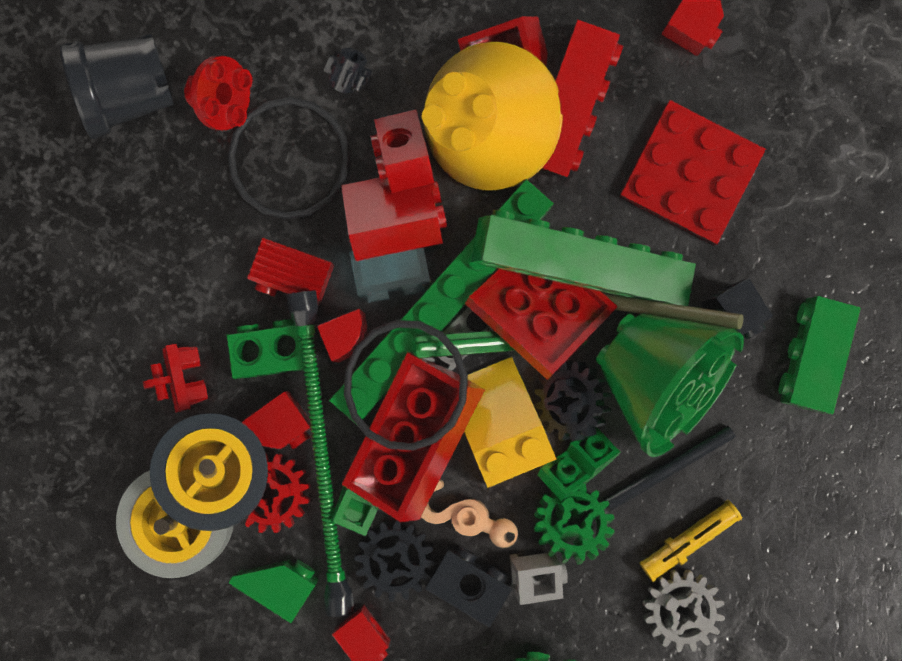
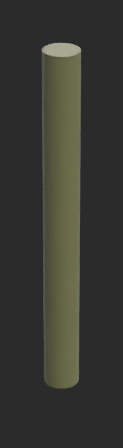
M605 294L618 306L616 310L655 315L733 329H741L744 318L742 314Z

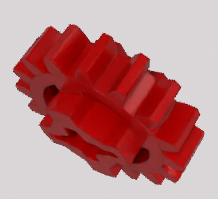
M265 453L268 464L266 488H268L269 483L271 489L278 490L279 495L273 498V502H271L270 496L263 495L257 506L264 510L265 516L254 510L248 516L245 526L250 527L257 522L259 523V533L265 532L268 525H271L274 533H278L281 531V522L290 528L294 525L292 515L301 518L305 514L299 506L300 504H308L311 498L303 495V491L311 487V485L307 482L301 483L300 478L306 472L304 469L297 472L292 469L296 460L290 459L284 464L282 463V454L277 453L273 461H270L268 454ZM274 469L286 474L291 481H283L277 476ZM294 496L291 507L286 513L282 514V503L287 497Z

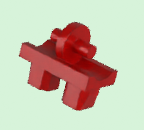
M177 344L165 346L162 349L167 376L163 374L161 363L150 365L153 379L143 381L144 389L155 388L157 399L161 401L169 399L166 385H169L175 413L190 409V405L208 399L204 380L185 384L182 371L201 366L198 348H177Z

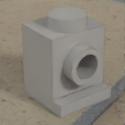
M549 553L518 557L517 554L509 555L511 586L520 605L563 598L562 584L567 583V570L565 563L559 561L556 555L552 557L548 555Z

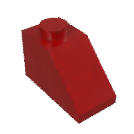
M682 0L662 35L697 57L704 47L711 50L723 32L718 28L724 17L721 0Z
M284 391L242 421L243 424L254 432L264 447L282 449L290 445L294 450L311 437L307 432L311 429L310 419L290 391Z

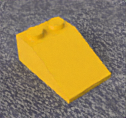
M512 357L468 375V380L485 389L464 432L487 488L556 460L545 430Z

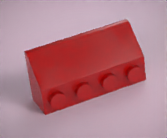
M407 352L370 426V430L394 442L413 443L433 436L450 420L459 401V374L424 358H417L415 354ZM467 380L466 404L458 421L437 443L414 451L388 449L365 436L342 485L399 522L420 520L485 389Z

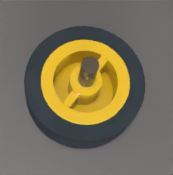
M221 414L195 415L177 423L161 438L151 459L150 482L157 502L171 518L184 526L196 530L216 531L238 524L255 510L263 497L267 485V458L258 437L242 422Z

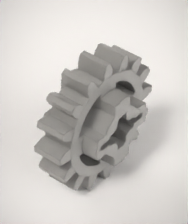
M689 569L685 570L683 577H680L677 571L671 570V579L668 581L659 576L657 578L660 584L659 588L656 589L651 586L647 588L653 595L652 600H643L642 603L651 610V612L643 615L646 623H654L649 632L653 637L662 634L660 643L664 647H667L673 641L674 649L677 652L682 651L684 644H687L692 652L696 651V642L699 640L708 646L710 644L707 637L708 633L711 632L717 635L720 633L714 625L715 621L725 620V616L716 610V608L724 605L722 599L713 597L718 591L717 587L713 584L705 587L707 578L702 574L694 580L693 572ZM684 587L681 592L669 593L675 588ZM702 596L706 602V616L702 614L700 606L703 601ZM661 605L665 607L667 613L664 625L660 617ZM681 605L682 607H688L690 611L687 615L679 614L677 608ZM695 627L697 628L692 632L683 634V632L687 629Z

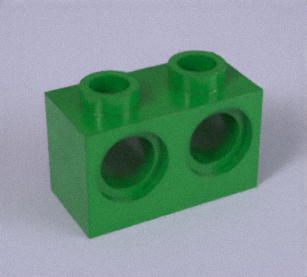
M292 319L272 322L273 329L259 330L258 324L236 327L237 334L227 335L232 378L244 379L303 370L305 368L303 367L304 362H302L304 358L301 356L303 348L300 347L302 345L300 343L301 339L297 336L294 321ZM291 336L295 341L296 347L291 355L284 357L278 350V343L283 337ZM254 341L259 347V354L255 360L249 362L243 357L242 350L246 343Z

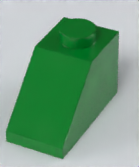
M286 560L238 571L231 578L229 584L284 620L292 623L319 579L313 576L315 570L300 560H296L295 563Z

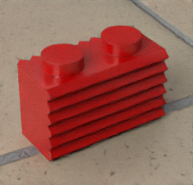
M262 238L248 279L256 283L254 290L275 297L277 291L287 294L316 290L317 301L320 306L335 265L332 262Z

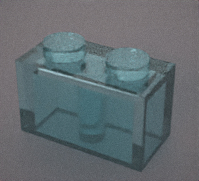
M424 248L355 261L354 253L349 252L358 296L360 298L367 297L368 303L389 299V292L403 290V295L421 293L425 291L424 285L431 284Z

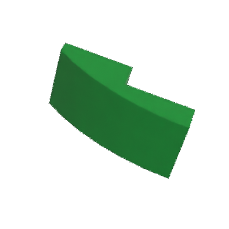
M595 427L597 433L595 436L571 442L567 451L556 457V460L544 465L538 473V477L561 502L583 487L620 454V451L597 427Z

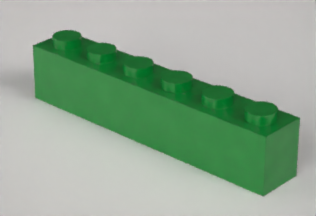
M493 210L492 215L480 217L478 220L470 261L472 263L618 296L684 306L689 304L696 264L682 261V254L662 251L661 255L650 253L651 247L630 243L628 247L617 245L618 239L609 236L596 235L595 239L583 237L584 231L576 228L562 227V231L549 229V222L538 219H528L527 223L514 220L515 214L505 211Z

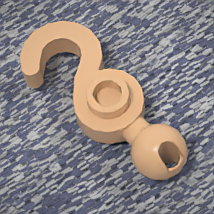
M439 480L434 492L444 487L442 480ZM476 499L462 500L450 505L442 512L432 510L428 503L421 516L425 521L433 524L445 523L452 519V524L456 531L465 536H475L483 531L489 534L493 544L501 548L513 545L518 536L517 527L512 521L505 518L496 521L490 519L485 504ZM507 532L514 533L515 539L513 541L507 539Z

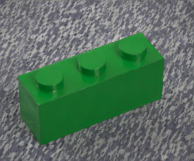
M820 296L807 298L806 303L803 302L797 314V323L800 324L797 338L794 337L791 340L788 348V358L791 359L788 373L785 372L782 375L778 391L782 394L781 403L821 414H834L861 307Z

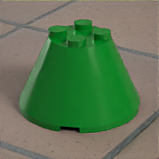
M628 314L619 323L617 328L618 335L611 345H606L599 352L596 362L601 365L603 376L641 449L647 455L657 457L672 449L674 444L670 441L681 431L688 435L715 403L737 366L731 361L735 349L739 352L743 350L744 337L737 330L648 314H641L637 317Z

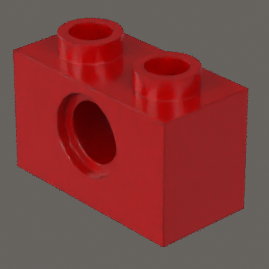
M417 110L374 119L377 134L370 135L375 157L382 156L375 158L380 180L388 179L391 193L433 184L434 178Z

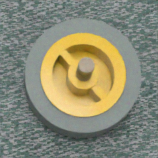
M150 470L139 476L127 488L120 500L116 515L118 539L127 557L143 571L163 578L185 577L206 567L223 552L233 531V526L216 531L196 530L184 526L171 518L161 508L154 496L150 482Z

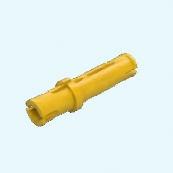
M727 500L723 505L697 521L676 538L672 539L669 537L666 539L663 547L644 561H640L639 564L650 580L654 582L659 576L678 563L681 566L688 561L686 557L713 540L735 522L740 521L742 516L734 504ZM716 521H718V523H716L714 526H712L711 528H709V529L706 530L704 533H702L701 535H699L697 538L694 539V537H695L696 535H698V534L701 533L703 530H705L706 528H708L710 525H712L713 523H715ZM685 543H687V545H685L684 547H682L680 550L676 551V550L679 549L682 545H684ZM676 551V552L673 553L670 557H668L666 560L663 561V559H664L665 557H667L668 555H670L672 552Z

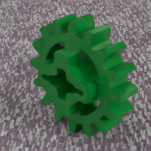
M585 484L563 502L552 491L550 492L551 497L544 495L540 501L544 508H537L534 516L542 521L536 523L533 528L534 531L543 532L544 534L538 542L539 545L547 543L551 545L549 556L552 557L557 552L562 553V563H566L571 556H574L578 565L582 564L585 560V554L588 558L594 560L599 555L597 549L604 551L609 546L605 538H611L615 530L607 525L615 517L612 514H605L604 510L610 504L608 501L599 503L596 500L599 496L598 490H595L590 495L586 493ZM555 508V515L558 519L557 523L552 526L551 514ZM585 518L580 524V526L569 525L563 528L568 522V520H571L573 522ZM596 520L597 531L593 538L594 532L591 529V525ZM562 540L571 542V543H573L574 545L567 544V543L563 542Z

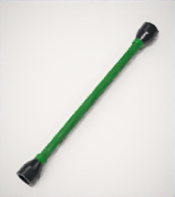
M316 290L287 293L288 311L296 325L297 336L301 339L300 343L302 345L300 347L303 348L301 356L304 358L302 362H304L303 367H305L303 369L305 372L304 376L306 377L304 380L307 381L305 389L307 390L306 395H308L307 400H309L307 402L309 405L308 409H310L308 413L311 414L309 415L311 419L309 422L311 423L310 428H312L311 433H313L311 434V437H313L312 442H314L312 444L314 447L313 455L316 456L314 458L316 461L315 470H317L316 479H318L317 484L319 485L317 487L319 489V498H321L319 502L320 511L322 512V529L324 530L323 535H325L326 558H328L326 560L328 563V571H326L327 583L323 596L325 614L329 617L345 616L353 613L355 608L353 592L345 579L344 569L341 567L337 525L331 521L335 507L334 502H332L334 498L332 497L331 474H329L331 471L329 470L330 465H328L329 460H327L329 459L328 451H326L328 449L326 446L327 438L324 437L326 433L324 432V418H322L324 417V414H322L323 409H321L323 405L320 404L322 400L320 399L321 395H319L321 391L319 390V376H317L319 374L317 371L318 367H316L318 363L315 362L317 360L315 357V343H313L315 339L312 338L316 333L317 293Z

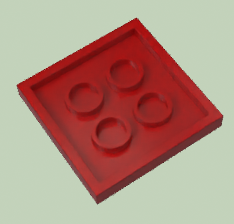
M669 100L619 197L715 246L728 225L766 149Z
M503 269L496 271L469 296L465 303L547 380L618 307L601 291Z

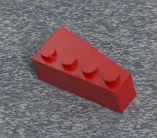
M577 20L555 81L559 89L560 111L563 115L561 133L556 148L550 159L543 166V169L568 177L570 170L577 172L584 151L578 149L583 135L590 137L597 116L591 114L596 100L603 102L610 81L604 79L609 65L616 67L623 49V45L617 43L620 34Z

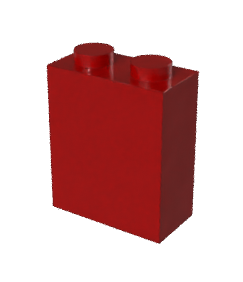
M380 178L341 185L348 235L355 261L443 243L440 228L447 227L443 205L435 206L436 203H441L437 181L433 184L391 193L388 179L380 180Z

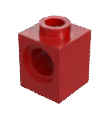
M365 605L337 625L332 633V636L351 661H382L388 655L386 649L389 648L391 639Z

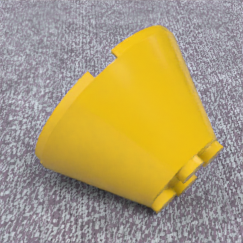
M502 42L479 43L463 49L450 58L434 77L422 112L426 140L433 157L440 167L456 181L480 190H501L514 187L537 174L553 154L562 128L563 115L560 111L559 89L552 74L532 53L518 46Z

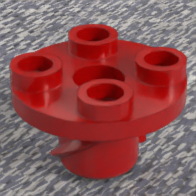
M209 57L199 65L193 76H189L184 88L185 99L193 107L198 119L208 128L230 130L236 126L240 127L244 125L247 119L250 88L253 81L252 75L249 70L243 69L231 57Z

